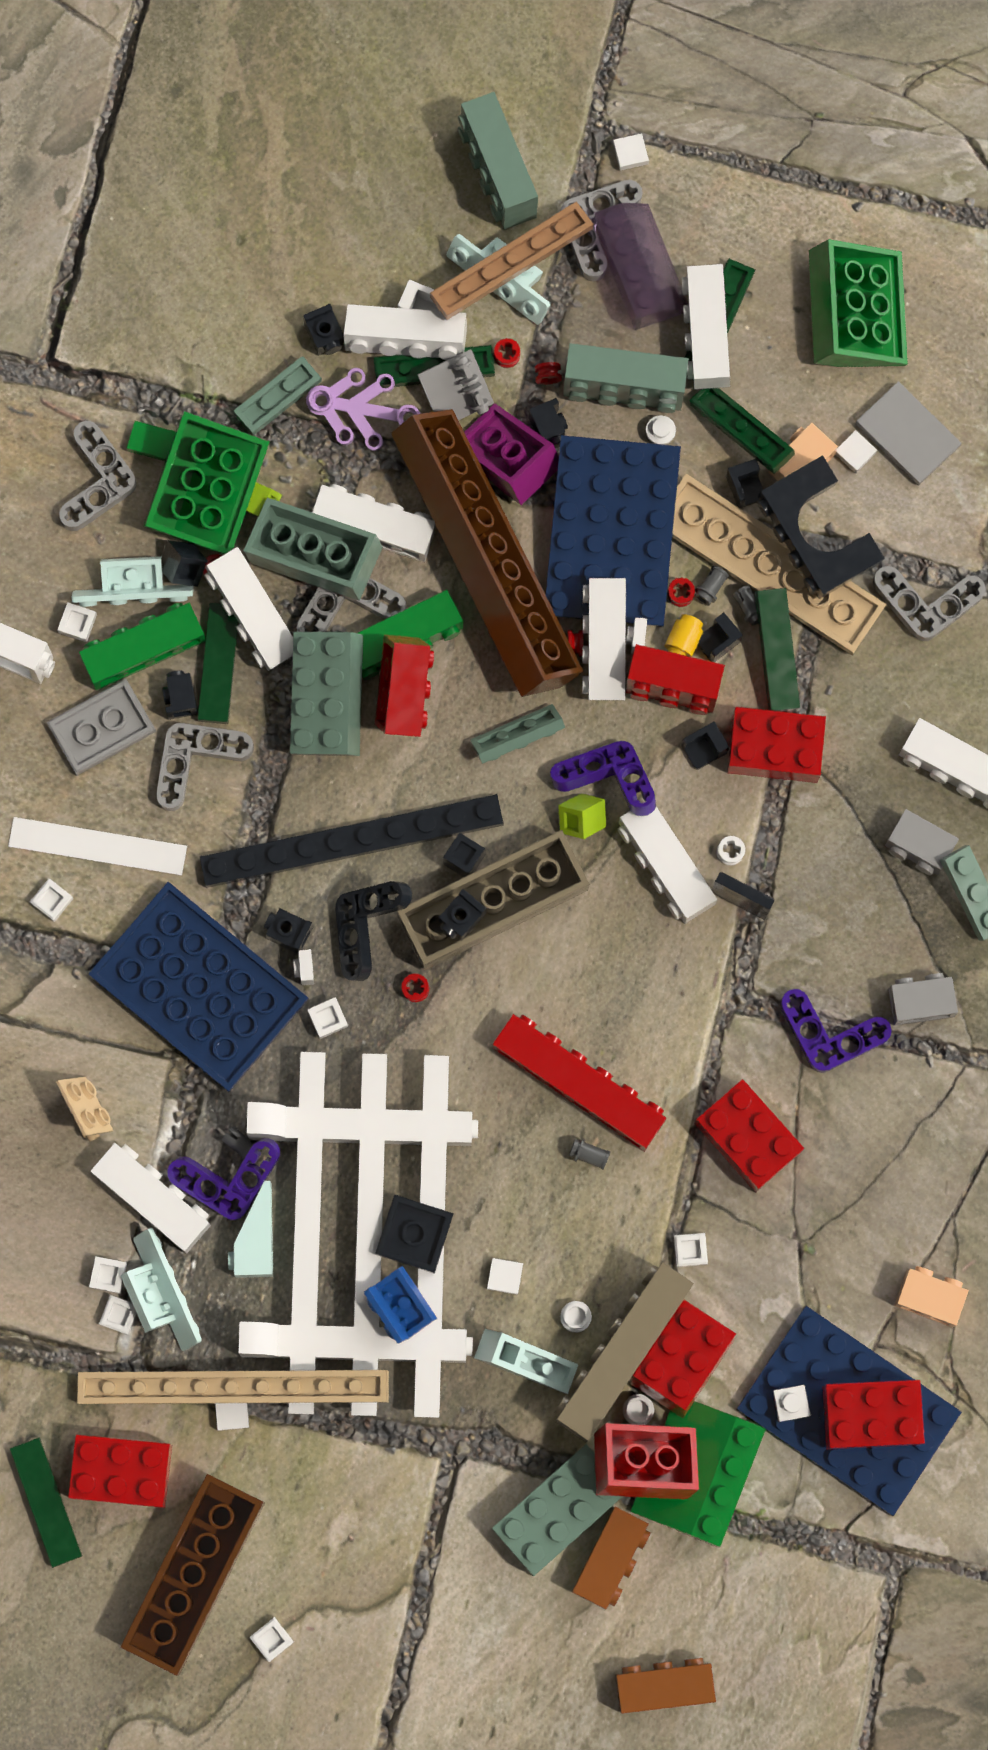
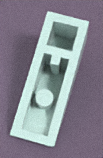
M264 1181L234 1243V1252H228L229 1270H234L236 1278L273 1277L271 1181Z
M488 1329L484 1330L474 1357L489 1365L566 1394L569 1392L578 1364L504 1333Z

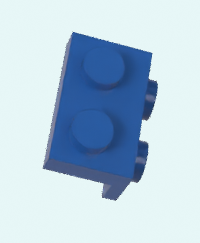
M403 1266L364 1291L368 1306L379 1315L384 1323L386 1333L398 1344L410 1339L438 1319Z

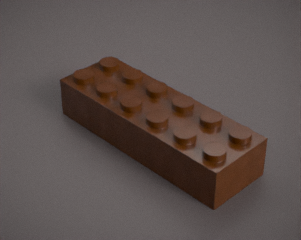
M209 1474L206 1475L120 1648L176 1676L181 1674L265 1502Z

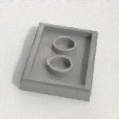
M899 381L856 421V425L918 486L962 444Z
M127 679L118 682L47 722L77 776L156 732Z

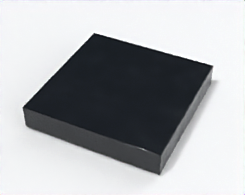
M723 872L718 874L712 888V892L715 895L763 920L766 919L775 901L774 898Z
M394 1194L375 1255L435 1274L454 1213Z

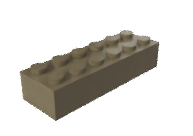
M561 830L409 904L407 908L397 911V917L425 971L588 891L589 882ZM462 889L466 890L486 907L484 917L463 941L458 937L451 939L439 928L442 925L439 922V916ZM460 910L454 916L457 920L461 921L467 915L464 911Z
M664 1262L659 1268L654 1265L642 1281V1284L646 1286L642 1294L635 1291L624 1308L629 1312L625 1319L622 1320L618 1317L608 1331L607 1335L611 1337V1340L607 1346L600 1343L589 1360L594 1365L589 1372L584 1369L572 1385L576 1392L571 1399L565 1395L554 1412L559 1416L556 1423L585 1443L589 1441L694 1284Z

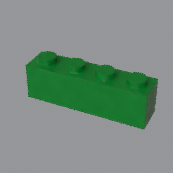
M448 590L358 632V634L363 635V680L371 679L379 674L384 635L417 637L430 645L431 649L434 646V642L440 639L448 641L461 633L463 619Z
M190 602L184 605L183 603H176L168 607L166 613L160 616H147L138 622L139 625L131 629L123 627L114 631L111 637L100 642L97 639L83 646L84 649L79 651V654L96 691L206 642L204 632Z

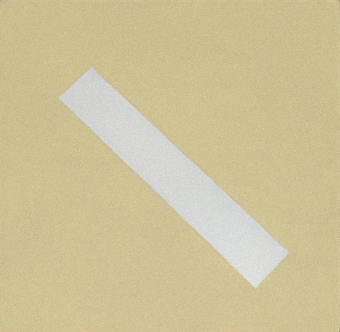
M17 817L13 819L8 847L182 875L187 850L186 845Z

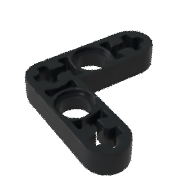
M389 881L344 893L337 899L335 911L341 970L346 979L365 981L370 976L372 960L367 919L407 908L412 900V891L408 884ZM375 893L377 905L372 909L370 907V898ZM398 894V896L395 897V900H391L388 898V895L392 896ZM355 929L357 932V941L354 945H352L350 942V934Z

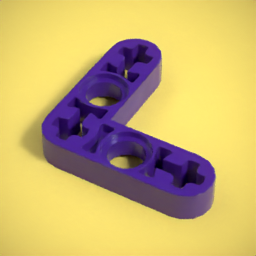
M617 741L556 763L551 768L550 774L553 786L559 791H571L614 775L633 814L647 816L656 808L653 788L634 747L627 741ZM623 754V755L625 756V758H622V759H621V758H620L619 756H617V755ZM606 758L609 759L610 764H606ZM590 762L601 764L600 768L594 771L585 768ZM577 768H580L581 774L579 775L576 770ZM566 774L569 778L563 779L561 775ZM629 774H637L640 776V778L633 783H627L624 781V778ZM641 791L643 800L646 802L641 803L637 800L636 793Z
M792 989L787 991L781 999L780 1006L809 1065L817 1072H828L883 1045L891 1036L892 1029L890 1023L882 1017H874L829 1039L805 992L800 989ZM790 996H793L796 1000L801 999L802 1003L799 1008L802 1015L808 1011L810 1016L803 1017L795 1023L793 1018H797L799 1015L795 1008L789 1009L787 1007V1004L790 1002ZM807 1022L814 1024L817 1028L816 1037L813 1039L804 1038L800 1033L801 1025ZM872 1024H876L877 1027L883 1026L885 1031L881 1034L882 1039H879L876 1035L866 1040L869 1046L865 1047L863 1037L857 1031L862 1029L863 1035L873 1029ZM850 1036L858 1041L856 1052L847 1053L842 1049L841 1042L845 1037ZM835 1043L836 1051L843 1059L838 1060L837 1054L827 1060V1066H824L822 1062L816 1063L817 1051L821 1050L823 1054L831 1052L834 1048L830 1044Z
M263 1138L258 1140L249 1150L231 1183L189 1157H179L174 1160L168 1167L167 1175L170 1182L224 1217L237 1220L249 1210L264 1181H266L279 1159L280 1148L272 1139ZM266 1146L270 1149L268 1154L272 1158L267 1157L259 1167L255 1165L261 1156V1152L258 1149L262 1150ZM185 1165L187 1167L186 1173L191 1177L186 1175L180 1178L178 1176L180 1171L177 1168ZM245 1171H251L256 1174L258 1180L256 1186L249 1187L243 1183L242 1175ZM199 1173L201 1177L197 1179L193 1187L190 1183L194 1181L193 1178ZM204 1180H210L215 1184V1195L207 1196L202 1192L201 1184ZM223 1190H226L227 1193L223 1197L230 1201L237 1198L240 1208L232 1211L229 1201L223 1199L219 1203L216 1200L222 1195Z

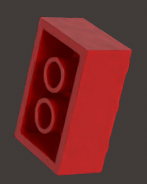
M384 635L374 724L384 734L421 737L422 729H426L428 714L427 711H424L425 699H429L431 692V682L427 681L428 669L433 667L434 651L430 650V645L420 638Z
M636 644L625 693L630 694L632 699L638 701H648V698L660 701V705L668 708H677L679 705L688 707L689 711L694 714L707 715V712L713 713L725 665Z
M735 707L732 718L727 774L817 783L821 776L826 716Z
M743 1079L698 1117L694 1123L755 1193L805 1149Z
M683 1300L633 1374L631 1385L681 1418H684L733 1344L737 1333L688 1301Z
M921 1380L826 1384L822 1386L826 1449L925 1444Z
M605 1423L594 1433L596 1495L687 1499L699 1490L696 1428Z
M76 1435L68 1498L166 1508L173 1445Z

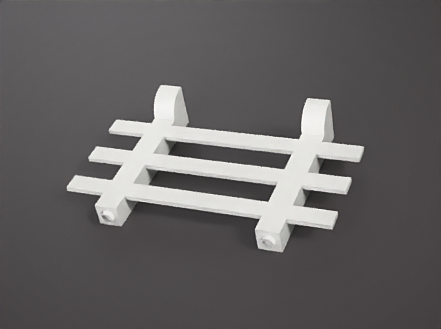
M301 1052L299 1107L248 1102L246 1132L249 1140L253 1141L269 1138L274 1141L298 1142L291 1325L240 1322L238 1353L241 1357L290 1358V1371H315L316 1359L353 1360V1370H378V1361L416 1362L414 1417L439 1418L441 1362L466 1363V1356H472L473 1337H467V1330L442 1329L444 1246L435 1274L418 1269V1290L438 1319L410 1339L398 1344L388 1336L384 1327H379V1315L368 1306L364 1291L381 1281V1257L375 1255L382 1234L385 1144L422 1145L420 1203L445 1210L447 1146H471L472 1138H478V1120H472V1112L448 1111L449 1056L424 1055L423 1110H387V1054H362L361 1109L324 1108L326 1053ZM323 1142L360 1143L354 1327L317 1326ZM289 1403L288 1414H314V1403ZM352 1403L351 1415L377 1416V1403Z

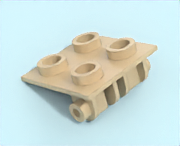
M86 1077L56 1081L83 1138L87 1137L89 1142L98 1139L100 1137L99 1134L114 1131L110 1125L111 1120L108 1112L101 1107L96 1097V1089Z

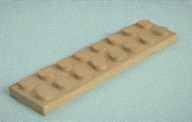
M688 474L684 476L677 486L672 538L710 563L722 568L742 584L749 585L755 592L786 588L789 614L853 656L887 604L852 581L818 599L816 594L812 595L806 588L803 581L806 578L800 568L796 569L788 557L790 550L785 542L780 543L772 529Z

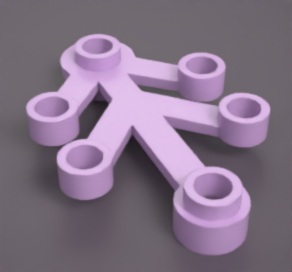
M360 368L351 369L346 377L330 388L319 385L308 392L306 403L309 410L315 415L325 416L336 433L338 443L341 445L351 444L354 440V433L349 427L343 425L335 410L345 411L349 414L365 438L366 447L371 451L381 449L383 439L379 433L374 432L364 415L396 421L401 425L404 422L403 417L405 414H420L419 410L413 405H404L400 409H394L367 403L382 392L388 393L394 389L395 382L389 374H381L375 383L349 400L338 398L350 387H360L365 383L366 376ZM355 372L362 375V379L358 383L351 380V375ZM388 378L391 380L389 388H382L380 386L382 379ZM319 396L327 398V403L324 406L316 404V399ZM342 431L350 433V438L347 441L340 440L339 435ZM373 436L378 437L380 440L376 447L368 444L369 439Z

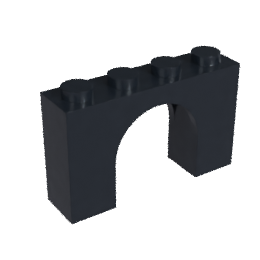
M823 455L765 488L757 496L759 499L757 505L764 517L769 516L775 525L772 529L780 543L785 542L790 550L788 557L796 569L800 568L806 577L803 580L806 588L812 595L816 594L818 599L874 568L885 559L870 533L840 550L830 552L812 547L802 537L798 525V517L802 506L833 488L838 482Z

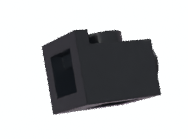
M331 304L303 315L304 326L318 356L324 353L326 355L334 354L345 345L344 334L334 315ZM327 327H330L331 329L328 333H322L320 331Z
M557 398L530 408L528 417L534 431L550 441L555 449L560 447L561 435H565V430L568 429L562 412L557 414L559 407Z
M184 671L167 673L166 680L168 686L162 687L165 705L171 704V706L165 707L168 720L198 715L190 673L184 674Z
M462 889L439 916V922L442 924L439 928L451 939L458 937L463 941L484 917L486 907L466 890ZM460 910L464 911L467 915L461 921L457 920L454 916Z
M279 908L277 914L273 912L269 914L264 924V929L268 930L266 933L268 940L299 954V950L303 949L313 929V924ZM282 924H291L292 930L288 933L282 932Z

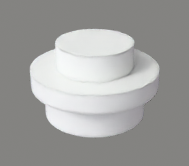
M659 415L653 417L647 423L646 435L653 444L666 445L675 437L676 427L670 418Z
M572 1301L566 1304L560 1315L562 1325L568 1331L575 1333L584 1331L589 1326L592 1318L589 1307L580 1301Z
M632 1395L623 1405V1415L632 1425H645L654 1415V1405L645 1395Z

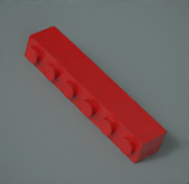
M513 1014L492 1044V1049L645 1152L667 1119L662 1115L664 1110L651 1101L645 1104L637 1098L639 1093L630 1086L623 1084L620 1087L611 1080L613 1076L605 1069L598 1066L595 1070L586 1064L588 1059L574 1049L569 1052L561 1047L562 1041L550 1032L544 1035L536 1030L537 1024L525 1015H521L519 1018Z

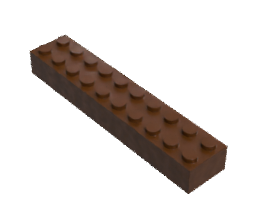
M453 409L416 414L409 417L391 432V435L521 697L563 687L584 671Z

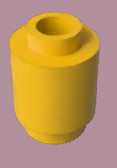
M682 614L680 619H676L664 647L668 652L692 657L703 634V622L691 615Z

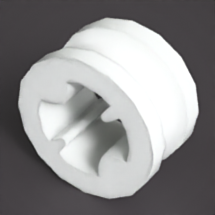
M725 837L717 847V857L725 865H736L745 854V845L738 837ZM729 843L733 844L734 849H739V854L735 853L734 858H729V854L723 852V848L726 849Z

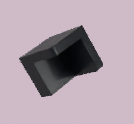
M756 459L729 467L727 470L726 478L738 508H743L759 501L757 496L763 490V487L758 477L760 467Z
M167 540L161 556L162 572L172 584L198 587L208 560L192 543Z
M723 612L714 619L713 625L703 632L697 646L711 662H716L741 642L743 634Z
M715 722L685 737L681 744L696 770L726 755L730 748Z
M459 832L445 853L443 864L462 877H466L475 872L485 857V848Z

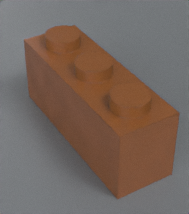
M615 1506L572 1593L605 1610L609 1604L615 1606L623 1590L618 1585L623 1576L629 1578L637 1562L632 1557L637 1547L643 1550L651 1532L646 1530L649 1523Z
M703 1658L684 1660L685 1666L672 1667V1661L654 1663V1670L641 1671L640 1665L622 1667V1674H615L620 1713L716 1702L711 1663L704 1664Z

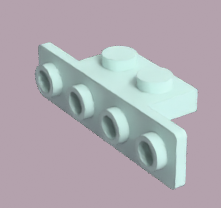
M457 234L446 256L466 271L507 244L496 237L484 249L480 250L462 235ZM536 266L531 267L493 291L536 325L543 321L550 307V302L531 288L540 280L543 271Z
M161 556L101 559L102 589L75 590L71 597L72 603L79 602V606L82 607L95 606L97 601H109L110 605L126 604L127 600L139 599L140 603H154L158 601L157 598H169L172 602H181L188 600L189 596H193L194 588L187 585L163 586Z
M153 1228L146 1229L133 1238L144 1266L125 1272L121 1275V1278L145 1333L170 1324L181 1350L185 1351L202 1341L199 1328L190 1314L185 1296L179 1289L174 1277V1271L162 1250L160 1239L156 1236Z

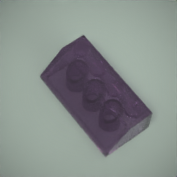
M620 203L595 212L594 228L634 330L683 314V305L689 304L682 293L681 284L649 204Z

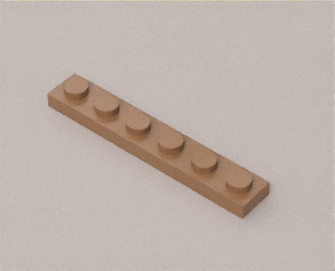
M576 201L430 292V298L445 319L448 320L593 229L594 224Z

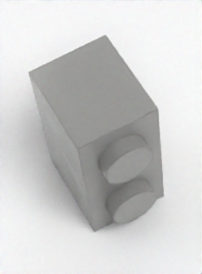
M905 809L885 846L890 848L889 853L901 860L907 858L915 862V867L927 875H932V873L938 875L943 868L940 859L953 851L959 838Z
M943 973L927 975L924 981L914 982L912 977L895 980V985H891L888 989L894 1026L953 1018L958 1013L952 977L944 978Z

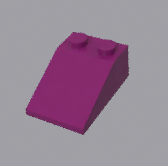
M495 403L464 432L486 477L503 493L520 505L558 470L559 455L554 445Z

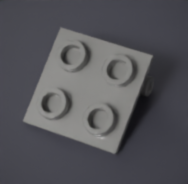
M471 349L417 374L433 412L453 409L457 419L460 420L475 412L483 414L489 410L488 406L494 404Z

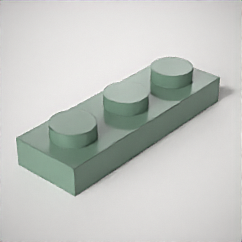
M302 356L233 411L234 415L250 434L254 436L312 388L322 382V378Z
M551 704L472 738L470 741L475 753L483 764L487 761L496 760L501 755L515 749L524 748L529 743L538 739L552 736L557 731L564 729L565 725L555 706Z
M964 845L940 859V862L978 940L984 941L988 939V883L970 845Z

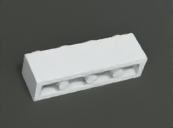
M723 264L687 266V277H682L683 295H689V305H683L684 323H690L691 333H685L686 351H692V361H688L687 377L688 379H694V389L730 387Z
M348 304L344 328L345 351H352L357 354L367 352L381 353L386 356L408 355L415 358L435 357L449 360L464 353L467 333L466 313H458L446 320L440 311Z
M330 484V487L321 486L312 512L377 535L383 547L382 549L425 562L436 532V524L428 514L403 511L404 508L395 503L384 505L375 502V498L363 493H359L356 496L347 493V489L335 484Z
M236 547L205 567L208 573L204 574V577L212 590L218 588L224 598L220 600V603L228 616L234 614L239 622L236 629L244 642L250 640L255 649L252 652V656L259 667L265 666L269 671L293 656V636L240 549Z
M589 578V585H583V603H589V615H583V633H589V646H583V664H589V676H583V694H589V700H625L626 578Z
M919 718L899 756L904 758L903 762L912 768L919 769L921 767L929 771L930 777L940 783L945 784L949 782L956 786V790L965 797L973 798L974 796L984 802L983 805L988 809V755Z
M657 807L647 816H637L629 811L620 817L619 825L621 827L618 828L619 834L627 844L631 842L637 851L634 853L636 860L643 869L648 867L654 876L651 878L653 886L659 894L665 893L670 901L667 906L676 920L681 918L684 924L716 904V896Z
M114 1143L91 1170L92 1174L187 1254L211 1226L206 1221L209 1215L197 1204H194L192 1208L182 1200L186 1195L175 1185L171 1184L169 1187H166L159 1181L162 1175L150 1164H147L145 1168L136 1161L139 1155L128 1145L124 1144L121 1148Z

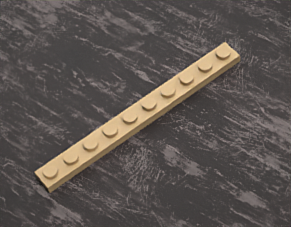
M388 1370L78 1372L77 1404L389 1402Z

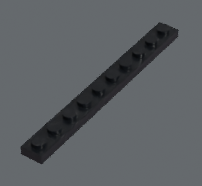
M495 794L200 856L205 886L209 888L457 836L459 832L466 834L504 826L498 795Z

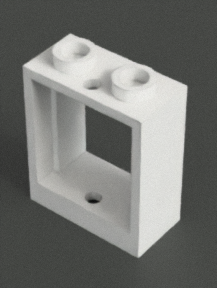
M0 623V667L39 684L42 683L44 677L49 678L54 669L55 661H53V655L48 643Z

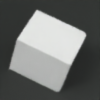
M409 280L399 301L398 308L439 311L430 298V292L434 291V289Z

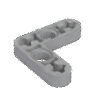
M624 180L568 199L563 203L561 211L577 201L592 223L638 207L642 199V188L636 181ZM626 189H629L630 193H635L633 200L629 201L628 197H622ZM612 193L616 194V199L620 198L618 199V206H615V200ZM601 197L607 199L610 203L609 208L605 211L595 209L593 206L595 199ZM593 225V229L586 233L592 238L590 245L582 247L575 240L570 245L581 274L588 281L594 282L599 281L605 276L607 260ZM591 252L594 263L601 264L598 272H594L592 268L587 269L589 267L587 254Z
M91 421L80 422L75 427L74 439L101 479L61 507L59 512L61 523L70 531H78L131 495L136 488V479L131 469L98 425ZM84 430L89 433L93 432V439L98 445L94 449L87 439L81 440ZM102 452H109L113 455V461L108 466H101L97 463V456ZM116 468L123 479L129 478L126 488L121 485L116 487L118 484L117 479L112 473ZM95 492H102L106 495V501L101 506H93L89 502L90 496ZM84 501L91 513L87 515L84 509L78 514L79 521L74 522L72 519L67 521L69 518L68 512L72 510L74 513L82 510L83 508L80 503Z
M884 566L876 572L873 579V586L876 592L911 634L920 641H929L977 605L984 597L986 591L982 579L977 576H967L927 606L896 568ZM881 575H884L885 577L892 576L894 578L892 581V586L896 590H898L900 586L903 588L902 590L898 591L894 598H891L890 596L893 594L894 591L891 588V586L888 584L884 586L881 585V581L883 579ZM967 584L970 587L974 585L978 587L976 597L970 594L961 602L959 597L965 593ZM903 596L910 597L914 601V608L910 611L900 609L898 606L899 598ZM945 601L953 602L957 609L956 613L952 616L944 615L940 610L941 603ZM919 609L922 610L919 615L922 622L927 623L929 621L932 623L930 633L927 630L922 632L919 630L921 623L916 617L913 621L909 619Z
M369 578L367 585L374 588L375 595L370 600L360 599L358 601L344 595L337 596L332 591L318 587L298 621L297 632H306L304 625L310 626L313 623L315 617L313 614H310L312 611L320 617L316 623V630L318 632H326L345 599L354 602L383 619L406 610V601L399 593ZM381 592L385 594L383 596L385 602L392 604L394 600L398 601L399 612L394 610L392 613H388L387 605L382 602L379 603V607L374 606L379 601ZM327 596L333 599V608L329 611H321L317 607V602L320 598Z
M185 723L172 725L166 733L156 795L159 805L167 811H175L183 805L192 755L245 761L251 757L254 751L251 737L241 731ZM179 731H184L185 737L194 738L193 733L198 732L196 737L197 748H192L193 743L189 740H183L181 745H177L176 740L172 736L178 735ZM209 734L215 735L219 740L218 746L212 750H207L201 745L202 739ZM223 737H228L227 741L229 744H237L239 739H242L244 744L248 746V749H242V752L238 754L234 747L226 746L227 752H222L224 747ZM173 759H178L184 764L183 771L178 775H172L167 771V765ZM165 778L173 782L182 781L181 785L175 783L174 792L179 797L178 799H173L172 804H168L166 798L162 797L163 794H168L170 789V783L164 782Z

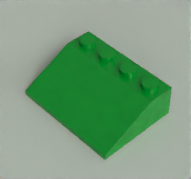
M831 239L810 249L809 270L814 364L834 367L908 365L902 251Z
M185 411L181 413L143 527L222 554L233 550L270 442Z
M694 1401L684 1418L670 1410L664 1426L696 1428L699 1490L687 1499L636 1497L630 1512L719 1548L723 1542L766 1428Z

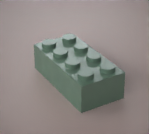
M495 92L462 103L461 115L458 116L460 124L458 132L463 144H469L471 150L468 153L473 169H479L482 178L479 179L484 195H490L493 204L490 205L494 220L496 222L501 221L505 230L537 218L538 195Z
M569 343L563 396H567L570 400L576 402H584L587 399L598 400L600 404L607 406L622 403L628 404V407L633 409L654 407L663 413H674L675 410L681 411L689 358Z
M267 497L243 551L251 564L360 601L383 547L374 533Z
M293 632L290 754L360 756L362 634L353 632Z
M586 1443L500 1520L492 1530L531 1575L535 1576L623 1496L596 1495L595 1453Z

